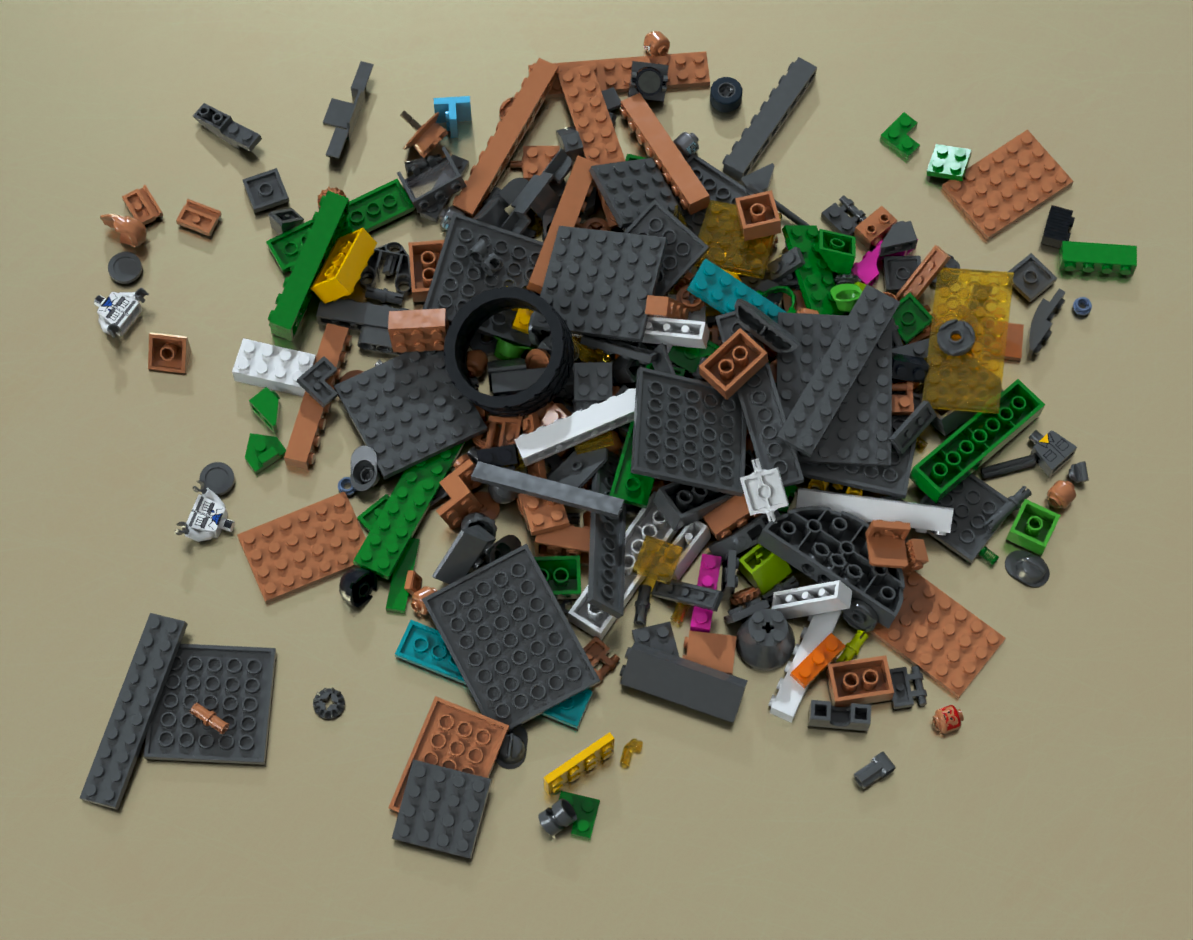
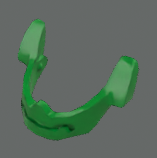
M775 286L764 292L761 290L756 291L765 298L772 292L775 294L779 292L787 294L791 297L792 302L787 313H796V295L789 287Z

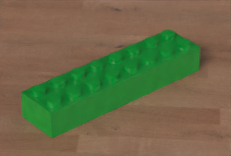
M328 191L326 196H322L319 206H321L319 212H315L312 218L314 223L306 231V241L298 249L297 254L299 257L297 261H293L290 271H292L290 277L285 278L283 283L284 290L282 294H278L275 302L277 306L275 310H271L268 317L271 334L289 341H293L314 294L310 288L338 239L350 212L349 198Z
M1017 379L916 464L910 473V479L937 504L1040 416L1045 404Z

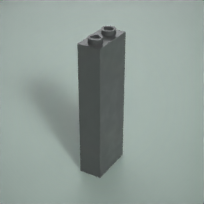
M637 642L631 648L628 647L625 658L628 660L626 665L622 666L619 675L622 677L620 684L734 723L748 680Z

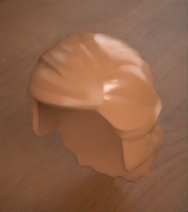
M116 214L100 216L104 225L120 232V242L122 244L138 247L144 243L147 231L145 225L140 220Z

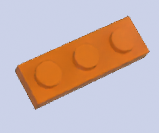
M830 633L791 672L790 676L805 689L846 646Z

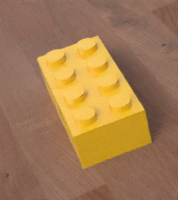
M364 228L338 238L310 289L325 304L331 301L335 302L343 296L351 295L355 284L361 278L362 271L368 265L369 258L374 254L377 242Z

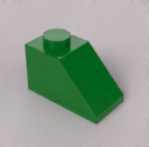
M265 387L252 397L249 403L251 409L276 434L280 418V397L274 390L270 391Z

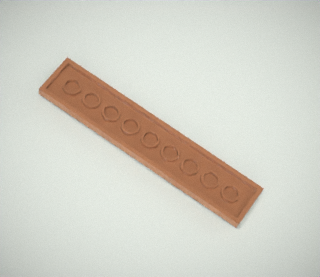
M706 51L666 54L656 57L640 56L552 63L558 66L559 72L592 63L601 91L614 87L617 93L629 92L632 61L669 65L667 89L710 86ZM528 65L529 74L532 65ZM558 78L545 99L564 97Z
M592 63L559 72L557 74L575 129L579 132L585 158L598 163V165L624 162L625 158ZM597 187V193L609 228L611 230L619 228Z

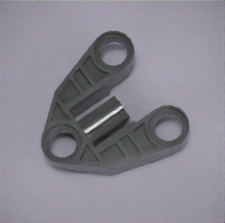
M390 242L374 249V254L369 258L367 267L361 273L359 280L363 289H367V286L375 287L384 260L386 261L382 273L386 274V276L393 275L397 262L396 292L403 293L404 297L409 296L412 292L410 259L403 246L397 242ZM392 248H398L400 251L391 252L390 250ZM365 277L373 279L369 284H365L362 280ZM407 284L409 288L406 291H401L399 286Z

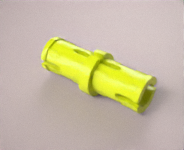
M858 630L851 642L845 645V650L836 662H842L844 659L845 661H851L855 655L857 656L860 652V647L868 639V635L865 633L860 639L863 631Z

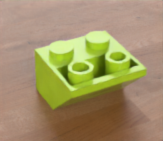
M760 544L756 545L739 559L738 570L755 588L760 589L761 595L774 588V585L779 584L792 573L786 561Z

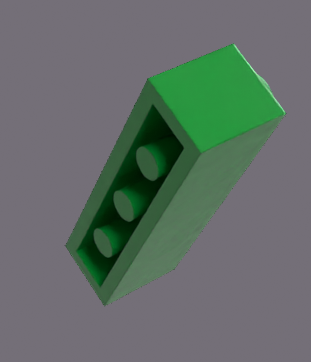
M1062 241L1059 249V269H1065L1066 271L1079 270L1087 273L1094 271L1104 274L1121 273L1122 275L1134 274L1137 267V246Z

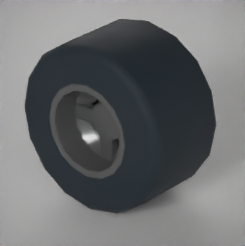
M722 77L714 81L710 90L712 106L720 112L729 113L735 111L742 102L743 89L741 84L731 77Z

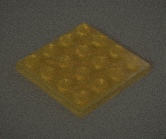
M710 200L698 236L710 249L694 266L700 267L706 258L718 267L735 274L763 279L777 234L745 241L736 205ZM778 213L781 223L782 213Z

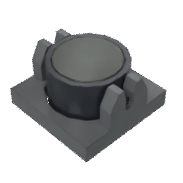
M632 61L628 97L640 93L644 99L664 101L669 65Z

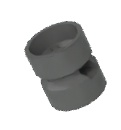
M561 798L552 805V808L548 807L539 813L538 818L544 830L551 836H554L563 830V826L567 827L575 822L577 815L572 805L566 799Z

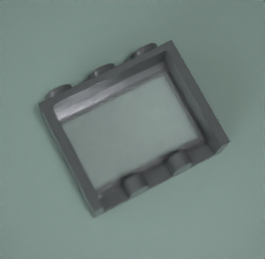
M445 146L442 147V150L446 157L436 162L434 156H429L427 161L430 166L423 170H420L418 165H413L411 169L414 175L407 179H404L400 171L397 172L418 213L467 187Z

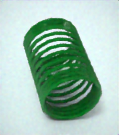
M986 546L979 553V556L983 557L984 560L986 559L991 565H994L999 558Z

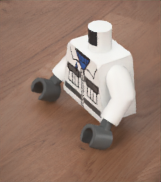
M139 288L136 292H111L107 299L98 295L94 300V305L99 307L97 311L99 315L98 322L102 331L110 334L113 338L116 337L115 333L122 337L142 312L140 302L138 301L144 303L145 299L143 297L149 295V293L143 288Z
M198 480L197 483L201 485V489L193 486V491L202 492V495H198L187 522L181 521L176 524L182 528V531L176 529L175 534L182 535L184 533L186 537L201 542L218 538L221 530L232 532L235 521L227 519L228 513L225 504L212 490L206 488V483L203 480Z

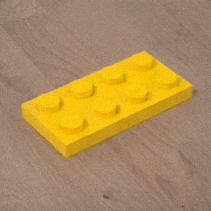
M609 732L543 777L544 789L548 795L552 792H559L568 781L573 782L578 779L580 773L584 770L589 771L597 765L596 762L603 758L605 760L613 754L615 739Z

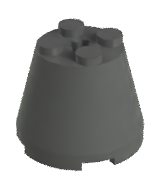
M762 609L753 613L740 625L736 635L738 655L747 664L752 666L753 669L760 671H772L780 668L790 659L795 647V636L791 626L782 612L773 609Z

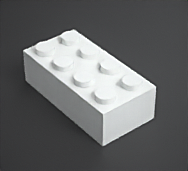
M243 338L232 373L234 380L237 382L263 388L267 387L268 389L303 397L305 390L297 383V379L314 365L316 355Z

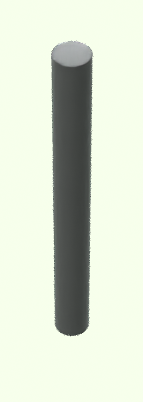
M749 182L746 186L754 194L764 192L752 182ZM775 200L777 210L797 225H809Z

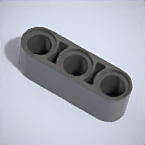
M372 326L361 327L357 344L359 348L394 355L404 354L399 352L393 353L388 329Z

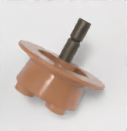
M405 110L400 114L416 130L414 136L403 149L406 150L414 146L423 158L439 145L438 143L449 133L445 128L436 123L439 112L435 113L422 126Z

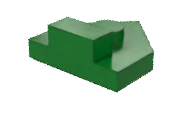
M250 433L245 460L255 474H258L284 457L286 449L277 437Z

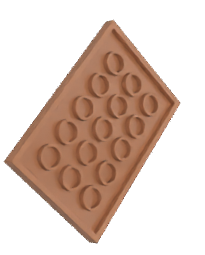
M1027 129L967 168L963 181L950 179L942 185V189L988 241L1073 185L1074 181Z
M341 492L237 534L266 604L358 567L353 564V560L366 539L346 492Z
M912 571L909 577H904L903 603L889 629L878 623L870 633L911 664L919 666L923 673L959 699L1006 638L917 572Z
M435 696L388 808L399 813L413 759L489 778L510 726Z

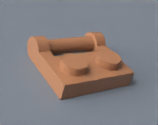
M913 382L892 383V391L906 392V395H892V415H911L914 412Z
M488 416L487 423L489 425L485 447L483 448L493 447L496 425H502L498 446L515 444L514 439L520 436L522 420Z

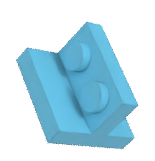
M470 96L433 98L434 112H439L436 123H446L447 131L451 132V138H458L457 122L472 121Z

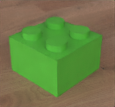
M1025 499L1006 540L1042 556L1061 515Z

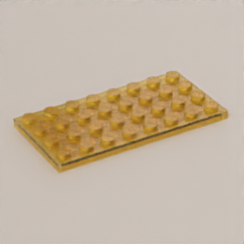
M942 268L937 273L927 364L930 368L928 373H925L922 402L929 401L934 409L999 414L1014 280L1013 272ZM953 319L968 322L975 332V344L968 353L961 356L945 354L937 343V333L940 326ZM954 334L951 336V339L959 341L961 336Z

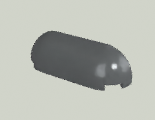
M737 299L734 306L737 322L769 348L778 353H788L794 351L800 345L799 341L791 333L757 307L743 299Z

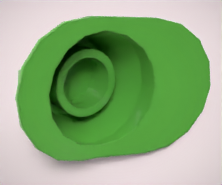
M850 283L836 285L830 290L838 310L849 312V314L862 293L859 286Z
M494 336L497 338L494 355L502 360L520 358L526 349H537L534 346H518Z

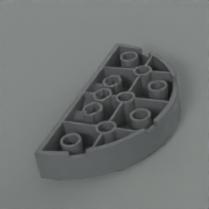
M808 506L789 510L786 514L775 517L776 520L774 522L770 521L764 527L757 540L758 544L819 584L840 580L852 590L851 599H858L869 605L876 612L878 623L889 629L903 603L904 575L902 568L877 567L869 564L865 534L869 527L868 523L844 511L840 513L832 511L829 507Z

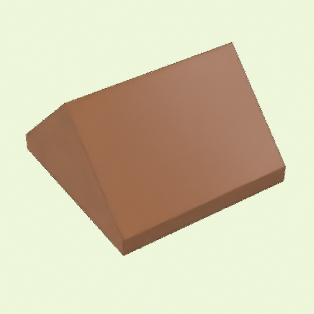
M149 333L148 369L185 374L191 351L188 338Z

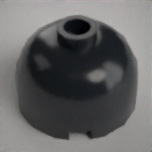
M352 568L348 570L340 579L339 592L342 599L357 608L365 606L373 597L370 595L372 590L377 588V577L365 568Z

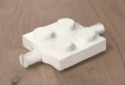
M759 458L751 460L754 472L740 477L750 516L759 513L767 514L768 521L774 522L776 520L774 511L788 506L789 503L779 468L762 469Z

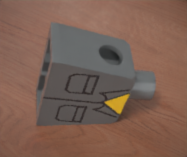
M1035 430L1029 436V439L1035 444L1031 455L1035 456L1036 462L1048 477L1075 454L1077 449L1074 444L1052 430L1045 436Z

